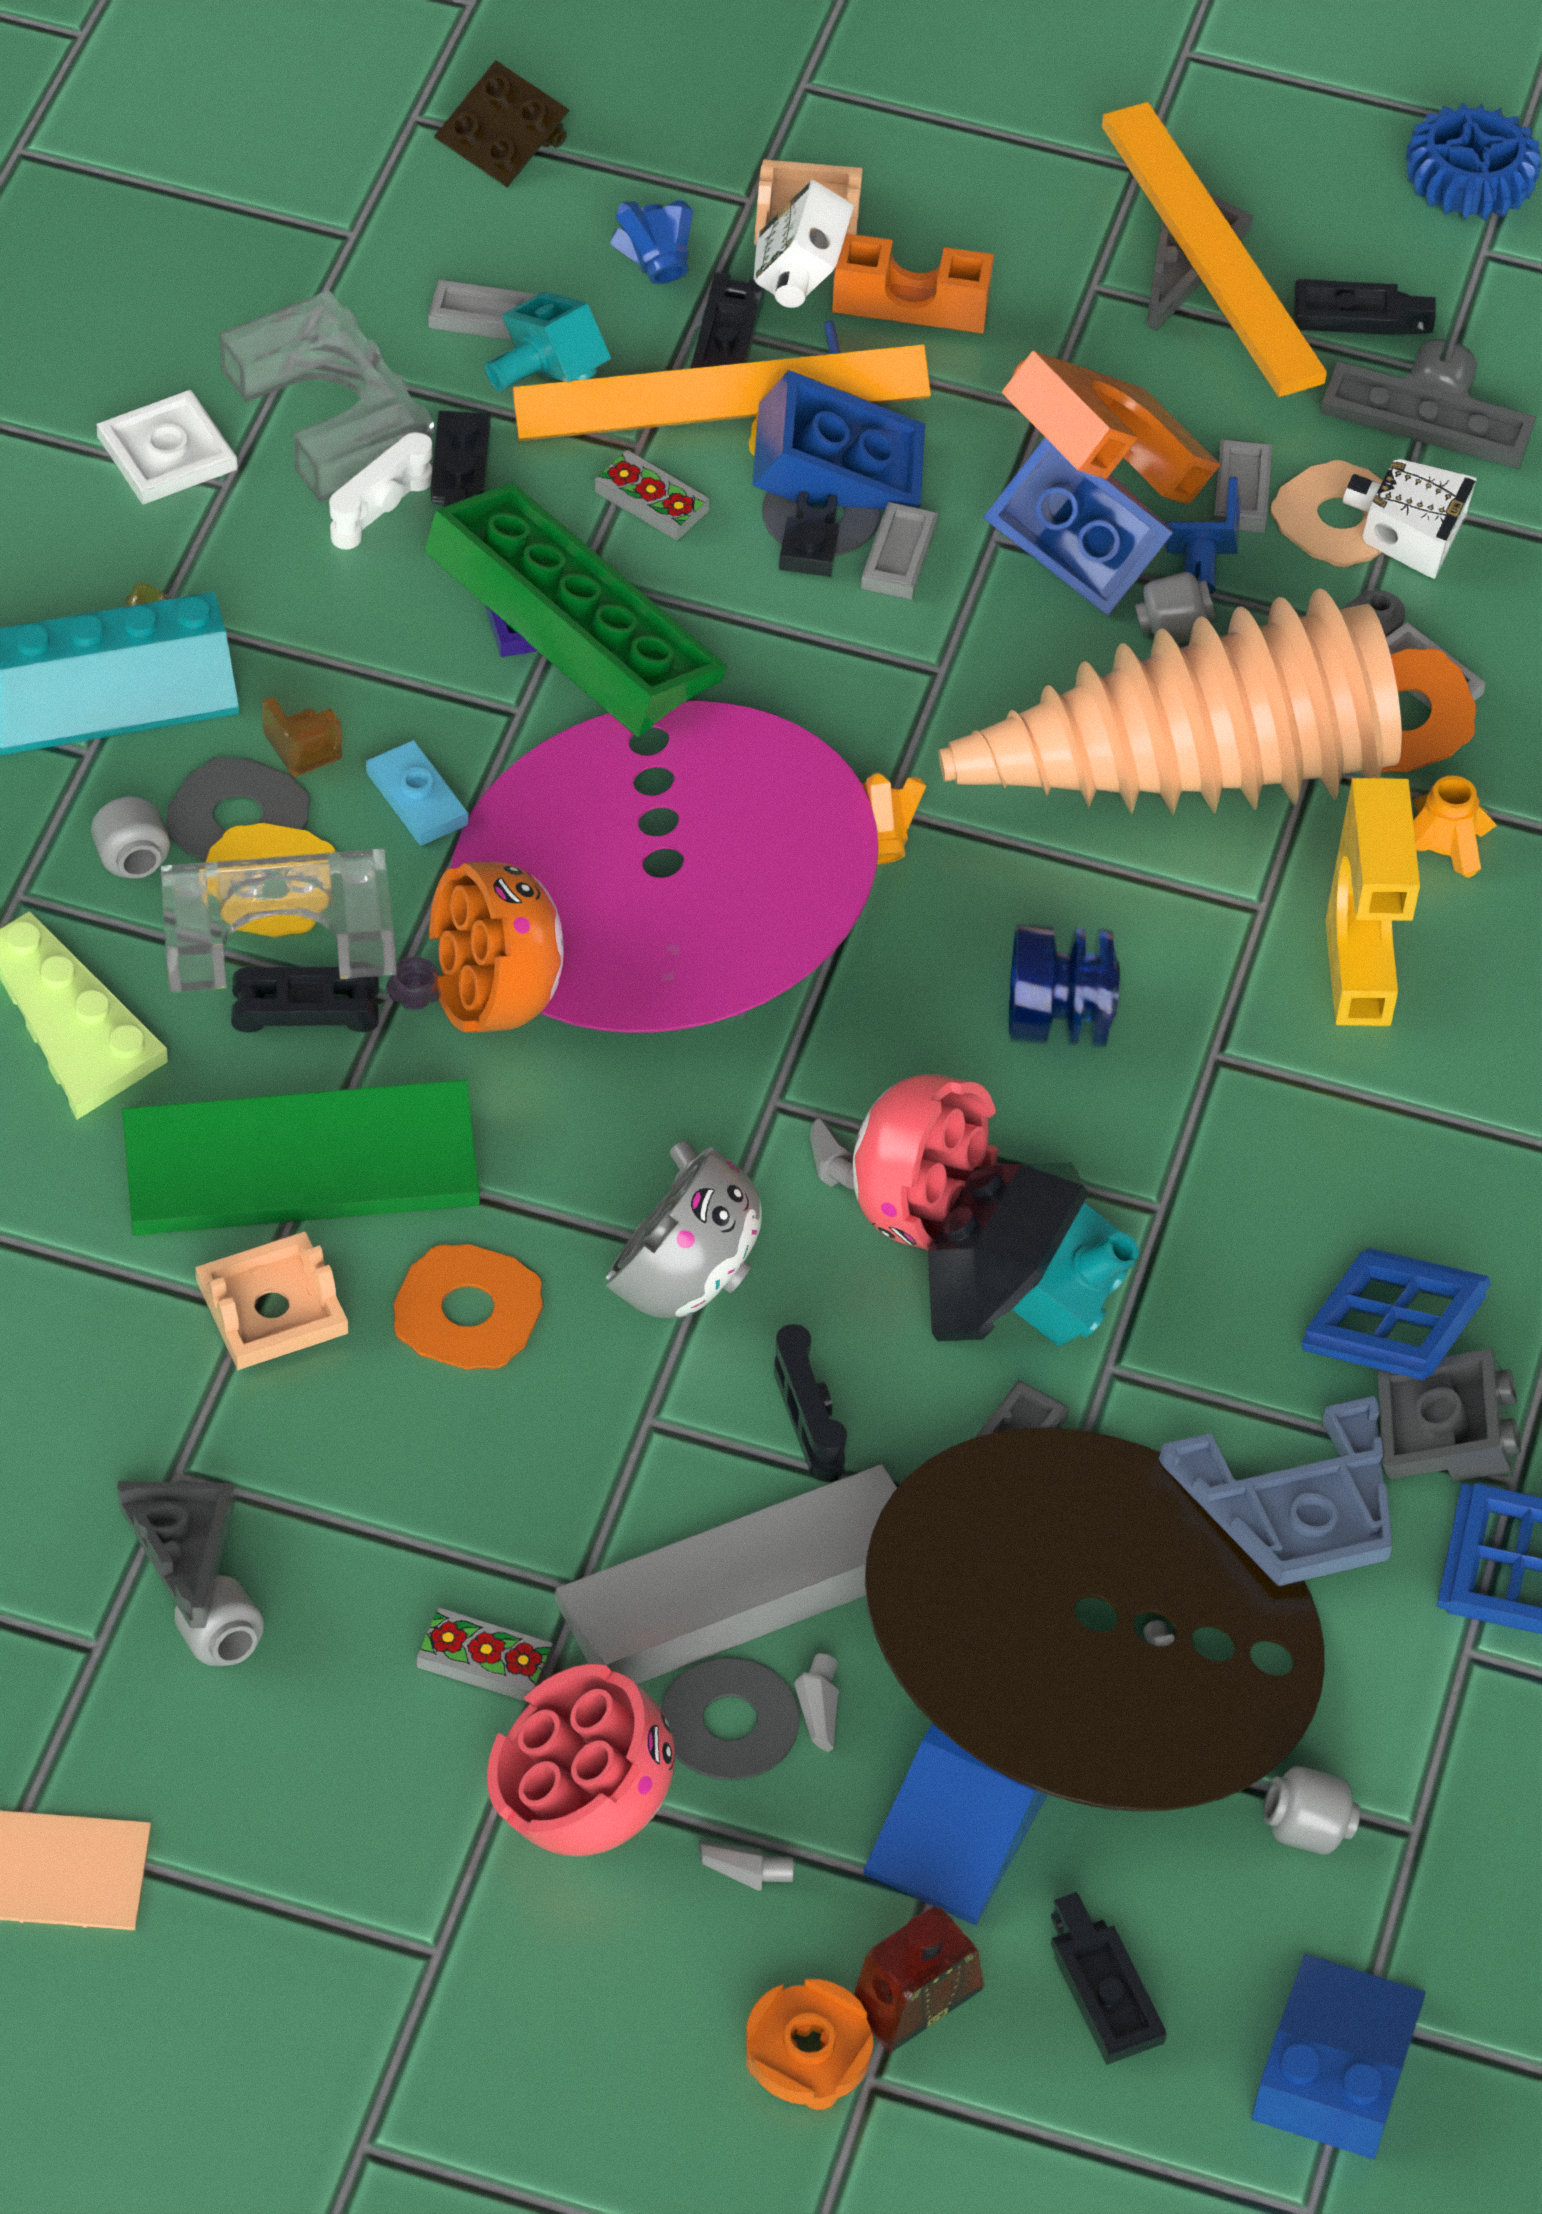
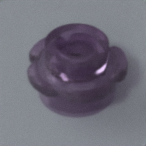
M410 957L403 959L395 965L392 971V980L387 983V993L394 1002L400 1001L404 1008L412 1010L423 1009L429 1002H436L441 996L437 985V976L439 974L435 966L424 958Z

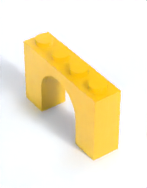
M1373 777L1352 778L1325 919L1335 1025L1391 1026L1398 993L1392 921H1413L1420 887L1409 779Z

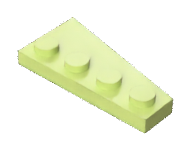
M30 911L0 929V980L12 1002L18 1005L23 1014L31 1037L41 1047L48 1060V1068L57 1084H61L69 1100V1106L77 1120L168 1062L167 1048Z

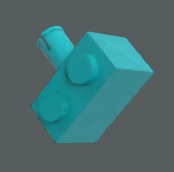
M543 291L502 314L515 348L492 361H487L484 364V368L493 387L497 391L504 392L508 387L533 373L567 383L590 379L597 373L596 367L610 360L611 356L588 303Z
M1084 1202L1042 1279L1012 1310L1058 1347L1079 1335L1084 1338L1088 1337L1098 1328L1105 1317L1106 1310L1102 1306L1108 1294L1118 1288L1125 1279L1129 1268L1136 1264L1133 1262V1260L1135 1261L1139 1257L1136 1242L1130 1235L1118 1230Z

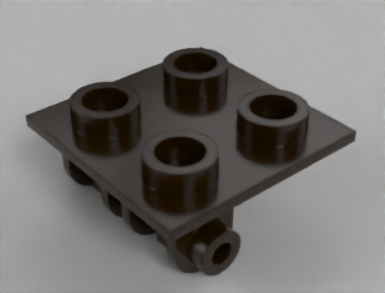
M495 60L435 134L434 138L508 188L542 145L544 147L553 146L558 148L563 144L567 132L563 129L561 121L567 115L569 109Z

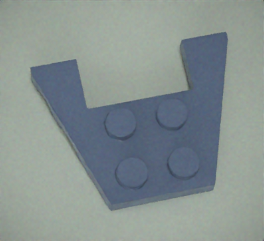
M1375 1396L1325 1408L1322 1422L1340 1457L1247 1479L1234 1480L1212 1433L1162 1444L1159 1456L1162 1466L1278 1586L1389 1560L1393 1545L1386 1484H1383L1381 1465L1383 1448L1382 1438L1378 1436L1377 1419L1379 1409Z

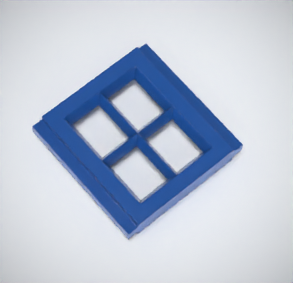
M1368 1248L1366 1252L1359 1254L1306 1328V1336L1301 1341L1303 1351L1424 1381L1427 1376H1432L1486 1298L1485 1292L1491 1285L1489 1276ZM1371 1281L1405 1288L1394 1305L1361 1298V1295ZM1419 1292L1452 1300L1442 1316L1407 1309ZM1351 1310L1384 1318L1373 1335L1339 1327ZM1398 1322L1431 1329V1332L1420 1347L1386 1339Z
M1474 1483V1486L1461 1484L1437 1608L1446 1609L1449 1614L1542 1634V1608L1518 1603L1524 1570L1529 1569L1542 1572V1559L1527 1556L1533 1523L1542 1524L1541 1497ZM1489 1512L1522 1520L1515 1553L1483 1546ZM1480 1559L1513 1566L1506 1600L1474 1593Z

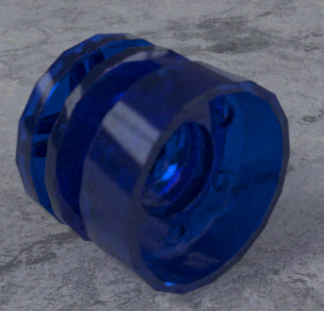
M1016 924L1010 976L1009 1042L1046 1044L1051 1033L1053 1020L1061 1019L1065 1023L1068 1045H1078L1081 1022L1090 1021L1091 1047H1106L1109 1029L1114 1017L1117 1015L1120 984V962L1114 948L1113 929L1098 928L1093 954L1086 953L1084 927L1075 928L1069 951L1059 952L1053 926Z

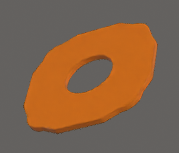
M1434 648L1425 650L1405 649L1391 654L1398 692L1405 690L1418 691L1424 694L1431 703V714L1422 726L1413 730H1402L1401 756L1398 764L1382 767L1381 773L1390 771L1408 773L1450 758L1463 745L1467 744L1475 734L1474 722L1477 708L1461 668L1448 659L1443 651Z
M471 1244L435 1246L424 1257L411 1265L393 1303L395 1335L400 1341L408 1344L417 1354L465 1370L501 1368L513 1356L523 1350L528 1343L543 1309L541 1280L535 1272L527 1269L514 1257ZM475 1287L485 1291L491 1297L494 1303V1310L491 1316L479 1325L460 1326L451 1322L442 1311L444 1298L457 1288Z

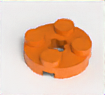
M804 1979V1985L791 1986L784 1989V1984L772 1988L757 2001L747 2021L745 2037L746 2067L749 2073L767 2091L782 2100L795 2104H805L815 2110H825L832 2107L838 2098L847 2095L860 2084L869 2069L873 2052V2032L871 2033V2027L866 2020L867 2013L862 2003L850 1991L826 1980ZM812 2031L818 2032L821 2035L820 2046L823 2049L817 2052L812 2051L811 2053L799 2050L798 2043L792 2039L796 2034L801 2037H807Z

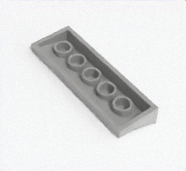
M880 1464L555 1589V1602L588 1664L606 1665L613 1672L623 1674L636 1684H640L866 1596L865 1564L871 1534L882 1509L897 1487L883 1464Z

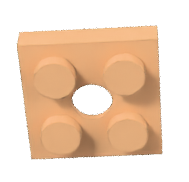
M763 159L758 190L754 245L757 244L758 233L812 179L854 205L846 233L857 235L863 168Z
M306 1232L195 1267L198 1286L237 1370L348 1334V1320L336 1297L332 1270L329 1265L324 1266L323 1251L320 1245L313 1247ZM278 1293L288 1300L289 1308L280 1317L266 1318L257 1313L254 1307L255 1302L264 1294Z

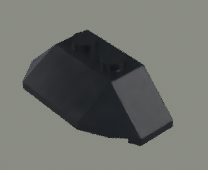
M1072 1162L975 1167L928 1249L932 1334L937 1341L983 1340L995 1328L992 1322L1012 1310L1042 1279L1089 1194Z

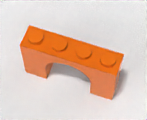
M1032 351L1026 359L1017 365L1011 380L1002 390V393L1078 471L1107 479L1122 458H1124L1162 497L1190 505L1221 465L1143 387Z

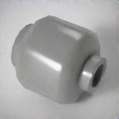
M1183 572L1148 582L1143 591L1145 602L1135 605L1143 636L1153 633L1155 637L1156 632L1162 628L1173 637L1178 645L1190 642L1193 624L1198 617L1202 616L1210 623L1217 621L1206 580L1198 582L1197 578L1190 572Z
M136 796L121 797L104 805L93 818L91 825L93 842L102 865L112 875L121 878H143L155 872L168 857L170 849L168 833L159 810L149 800Z
M217 1575L206 1628H190L178 1606L176 1605L174 1622L180 1635L194 1657L207 1666L222 1667L242 1662L254 1652L264 1632V1619L259 1608L244 1585L231 1576Z
M1295 1766L1287 1771L1283 1777L1276 1776L1271 1782L1264 1801L1263 1820L1265 1824L1271 1825L1273 1837L1277 1842L1317 1854L1328 1855L1337 1849L1343 1838L1350 1840L1354 1836L1360 1820V1805L1352 1801V1790L1346 1779L1317 1770Z

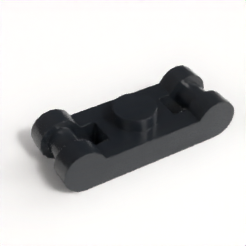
M367 967L241 968L233 974L232 992L238 998V1001L232 1006L231 1023L235 1029L241 1032H256L264 1026L346 1025L349 1029L356 1032H368L378 1026L379 1007L373 1001V998L379 993V975L373 969ZM265 994H277V998L262 997ZM334 994H347L350 998H334Z
M797 1324L786 1325L778 1331L776 1336L775 1348L777 1355L774 1360V1376L810 1473L817 1480L824 1482L834 1481L844 1471L847 1431L843 1424L829 1418V1416H832V1402L829 1390L824 1381L816 1383L808 1358L811 1351V1334L803 1326Z

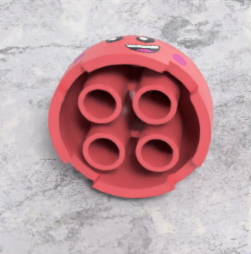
M939 1074L916 1075L906 1078L886 1090L867 1113L861 1125L854 1149L853 1184L863 1214L871 1225L885 1237L900 1244L928 1250L938 1234L942 1222L950 1213L966 1184L967 1178L972 1174L975 1167L996 1165L998 1147L988 1145V1118H991L996 1113V1109L990 1094L982 1085Z
M586 1664L575 1666L544 1680L523 1698L530 1705L515 1721L508 1735L505 1737L500 1733L497 1734L487 1768L489 1797L493 1807L502 1818L526 1839L544 1850L566 1856H588L611 1850L641 1831L657 1813L667 1795L675 1766V1746L670 1725L659 1705L647 1692L627 1676L613 1672L606 1665Z

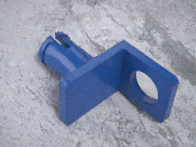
M1229 477L1226 522H1165L1174 531L1165 543L1166 551L1168 553L1185 554L1184 572L1192 573L1197 578V581L1199 576L1200 581L1206 580L1210 595L1216 590V555L1238 554L1241 497L1237 477Z

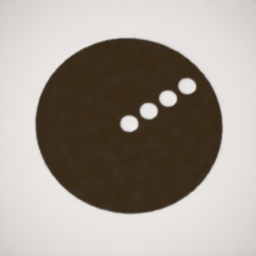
M1024 1428L1000 1431L952 1446L923 1463L893 1492L882 1509L871 1534L865 1564V1592L868 1613L874 1635L886 1662L899 1684L915 1705L947 1737L988 1767L1042 1793L1088 1806L1135 1812L1170 1811L1196 1807L1231 1796L1250 1787L1271 1773L1289 1756L1301 1741L1314 1717L1322 1693L1325 1672L1324 1641L1317 1610L1305 1581L1302 1580L1278 1586L1162 1466L1159 1460L1160 1452L1114 1436L1083 1430ZM1085 1598H1097L1105 1601L1116 1612L1117 1625L1113 1629L1104 1632L1094 1631L1085 1627L1076 1617V1603ZM1146 1612L1160 1614L1167 1618L1174 1626L1176 1639L1166 1646L1148 1644L1136 1634L1133 1626L1134 1619ZM1202 1627H1213L1223 1631L1234 1644L1233 1656L1223 1661H1215L1202 1656L1193 1645L1192 1634ZM1259 1642H1273L1282 1646L1292 1658V1670L1287 1674L1278 1676L1263 1672L1252 1661L1251 1648Z

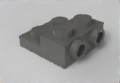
M1493 1348L1446 1356L1432 1376H1427L1424 1381L1377 1369L1383 1467L1389 1480L1448 1470L1453 1482L1511 1472L1510 1455L1521 1453V1441L1516 1420L1514 1418L1507 1419L1506 1405L1517 1403V1391L1511 1369H1501Z

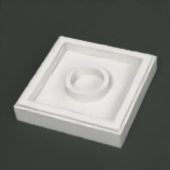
M191 389L96 424L97 437L142 505L238 470L237 456Z

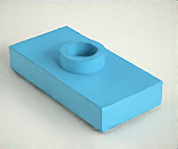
M414 740L366 761L367 775L420 846L468 825V812Z

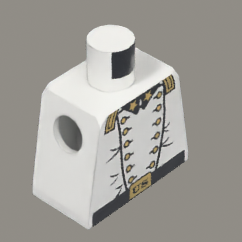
M812 179L758 233L754 280L757 285L774 294L777 302L785 307L794 308L802 305L805 297L837 265L854 205Z
M1398 459L1392 462L1382 483L1353 474L1346 488L1343 503L1368 512L1362 535L1365 544L1435 579L1467 515L1477 478Z

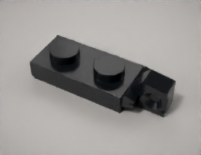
M1298 279L1295 282L1294 323L1299 330L1386 335L1433 333L1436 318V297L1409 296L1407 293L1398 291V284Z
M439 411L431 479L432 503L444 504V507L484 493L491 414Z
M1077 1892L1055 1899L1053 1902L1055 1905L1054 1913L1051 1914V1919L1058 1933V1936L1051 1938V1946L1055 1953L1054 1958L1106 2065L1163 2045L1167 2035L1166 2029L1114 1925L1108 1927L1104 1920L1092 1923Z

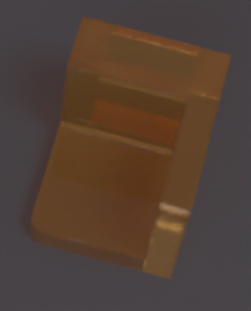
M273 696L262 700L264 735L293 778L342 759L341 723L331 708L318 714L312 709H307L287 717Z

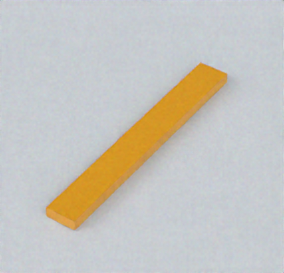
M1149 102L1103 114V130L1278 398L1325 384L1327 371Z
M925 344L586 379L569 383L557 382L513 387L512 393L518 442L758 417L759 403L788 370L874 404L929 399L931 393Z

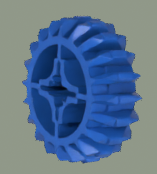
M1461 102L1455 111L1447 106H1443L1438 115L1427 113L1425 121L1422 124H1417L1415 131L1412 133L1405 158L1407 160L1406 171L1408 181L1415 186V195L1426 196L1428 206L1430 207L1436 205L1443 206L1445 215L1452 211L1462 213L1464 220L1470 214H1478L1485 221L1491 212L1504 217L1509 208L1519 210L1522 202L1525 199H1529L1534 191L1541 169L1539 142L1532 138L1531 128L1520 127L1518 116L1505 118L1501 108L1494 112L1484 110L1482 103L1477 109H1470Z

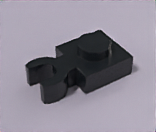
M801 492L799 494L796 518L787 517L780 552L779 570L831 577L840 525L834 523L837 510V499L835 496L829 495L827 505L824 508L813 509L808 506V492Z

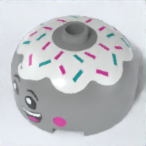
M711 1146L704 1149L670 1185L672 1190L659 1202L650 1216H646L605 1277L608 1280L605 1284L607 1288L643 1314L663 1319L690 1315L707 1305L722 1289L732 1293L751 1268V1265L745 1259L753 1248L761 1227L762 1207L760 1198L747 1174Z

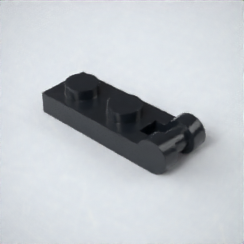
M715 272L691 369L748 363L766 289L757 285L754 278L751 277L749 282L731 280V274Z

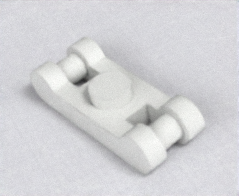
M418 432L407 434L330 497L329 511L333 519L330 525V539L336 547L352 549L358 546L362 540V530L384 512L392 511L399 504L401 498L410 491H423L430 487L432 466L429 461L432 458V441L427 435Z

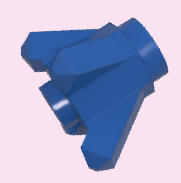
M677 200L665 208L660 204H650L640 208L637 202L624 201L619 205L616 218L623 228L618 227L615 230L610 244L639 264L642 272L648 274L650 282L654 284L673 282L683 277L689 270L687 264L689 256L687 243L693 209L682 200Z

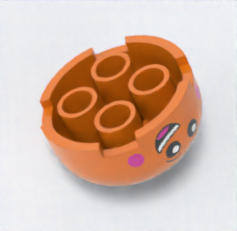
M499 861L463 863L459 868L447 869L442 875L434 894L429 925V940L439 939V961L443 976L433 977L440 1004L449 1021L464 1033L495 1032L518 1028L533 1020L544 1010L552 999L561 977L564 940L561 921L555 903L547 889L535 876L511 863Z

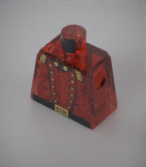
M939 1906L931 1907L923 1914L913 1917L908 1924L868 1952L853 1995L862 2003L867 2013L866 2020L871 2027V2033L873 2032L874 2037L889 2054L983 1990L984 1982L979 1952L972 1941ZM887 1997H893V2001H889Z

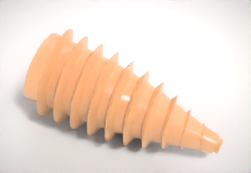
M1318 588L1314 590L1310 597L1306 616L1299 618L1285 598L1277 597L1270 608L1267 625L1259 626L1246 608L1238 606L1231 617L1228 634L1221 637L1211 623L1201 616L1193 624L1189 645L1180 648L1173 637L1162 628L1155 634L1150 658L1144 661H1140L1128 645L1120 643L1115 652L1112 672L1100 677L1088 662H1081L1077 672L1075 688L1059 695L1052 686L1046 685L1042 691L1040 704L1019 714L1014 710H1010L1006 720L981 731L974 730L971 735L948 742V748L939 749L938 755L944 782L954 780L956 785H1003L1005 789L1007 785L1041 787L1046 797L1051 788L1079 790L1088 808H1090L1096 790L1120 793L1131 815L1140 791L1160 793L1173 816L1181 791H1195L1202 794L1212 813L1216 814L1221 791L1227 788H1240L1253 810L1256 811L1262 785L1280 784L1292 804L1296 806L1302 781L1320 778L1330 796L1336 800L1342 774L1361 772L1364 778L1380 777L1382 767L1398 764L1402 747V727L1398 690L1391 655L1383 628L1375 610L1370 604L1339 609L1332 597L1325 590Z

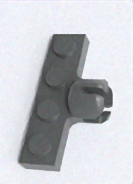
M1434 339L1422 345L1418 351L1411 373L1405 378H1397L1337 361L1322 401L1321 414L1520 469L1534 429L1536 416L1482 402L1469 396L1476 375L1477 360L1472 352L1462 344L1456 343L1449 363L1440 360L1447 339Z

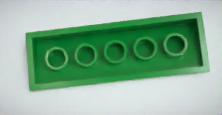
M513 482L435 511L424 552L484 605L501 617L515 632L524 637L530 645L637 738L685 701L722 682L727 665Z
M468 1079L122 1108L132 1236L480 1206Z

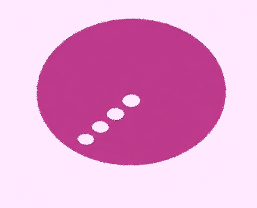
M685 701L651 727L662 729L668 734L669 742L667 746L659 753L640 755L632 751L629 746L634 734L610 713L570 727L549 738L526 753L502 773L472 810L468 818V825L464 826L460 833L453 854L451 868H459L463 863L499 861L511 863L535 876L549 892L561 921L564 958L557 989L541 1014L571 1025L622 1033H655L682 1030L714 1023L739 1015L768 1002L811 974L831 956L848 936L870 896L876 875L879 852L878 831L873 808L856 774L835 750L801 726L764 711L729 703ZM664 768L673 774L674 781L672 786L662 794L648 796L639 793L634 787L636 777L646 769ZM655 808L670 809L679 817L675 829L663 836L644 834L638 827L639 820L646 812ZM660 849H673L679 852L684 859L683 865L678 872L663 878L647 874L643 869V863L649 854Z

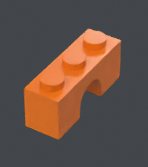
M846 233L838 262L835 266L832 313L984 333L991 294L994 254L944 247L941 264L937 269L927 273H914L903 269L894 260L892 255L893 240Z

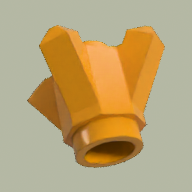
M874 773L862 785L873 808L878 831L879 852L877 865L898 861L906 856L904 845L908 841L907 830L926 789V785L921 778L910 777L907 778L902 789H892L891 783L886 776L881 773Z
M1453 775L1442 777L1431 787L1429 793L1413 800L1418 811L1417 817L1413 820L1416 851L1425 852L1426 850H1432L1438 854L1448 855L1452 859L1454 871L1466 878H1470L1481 870L1475 834L1481 838L1497 825L1480 804L1476 788L1469 780Z

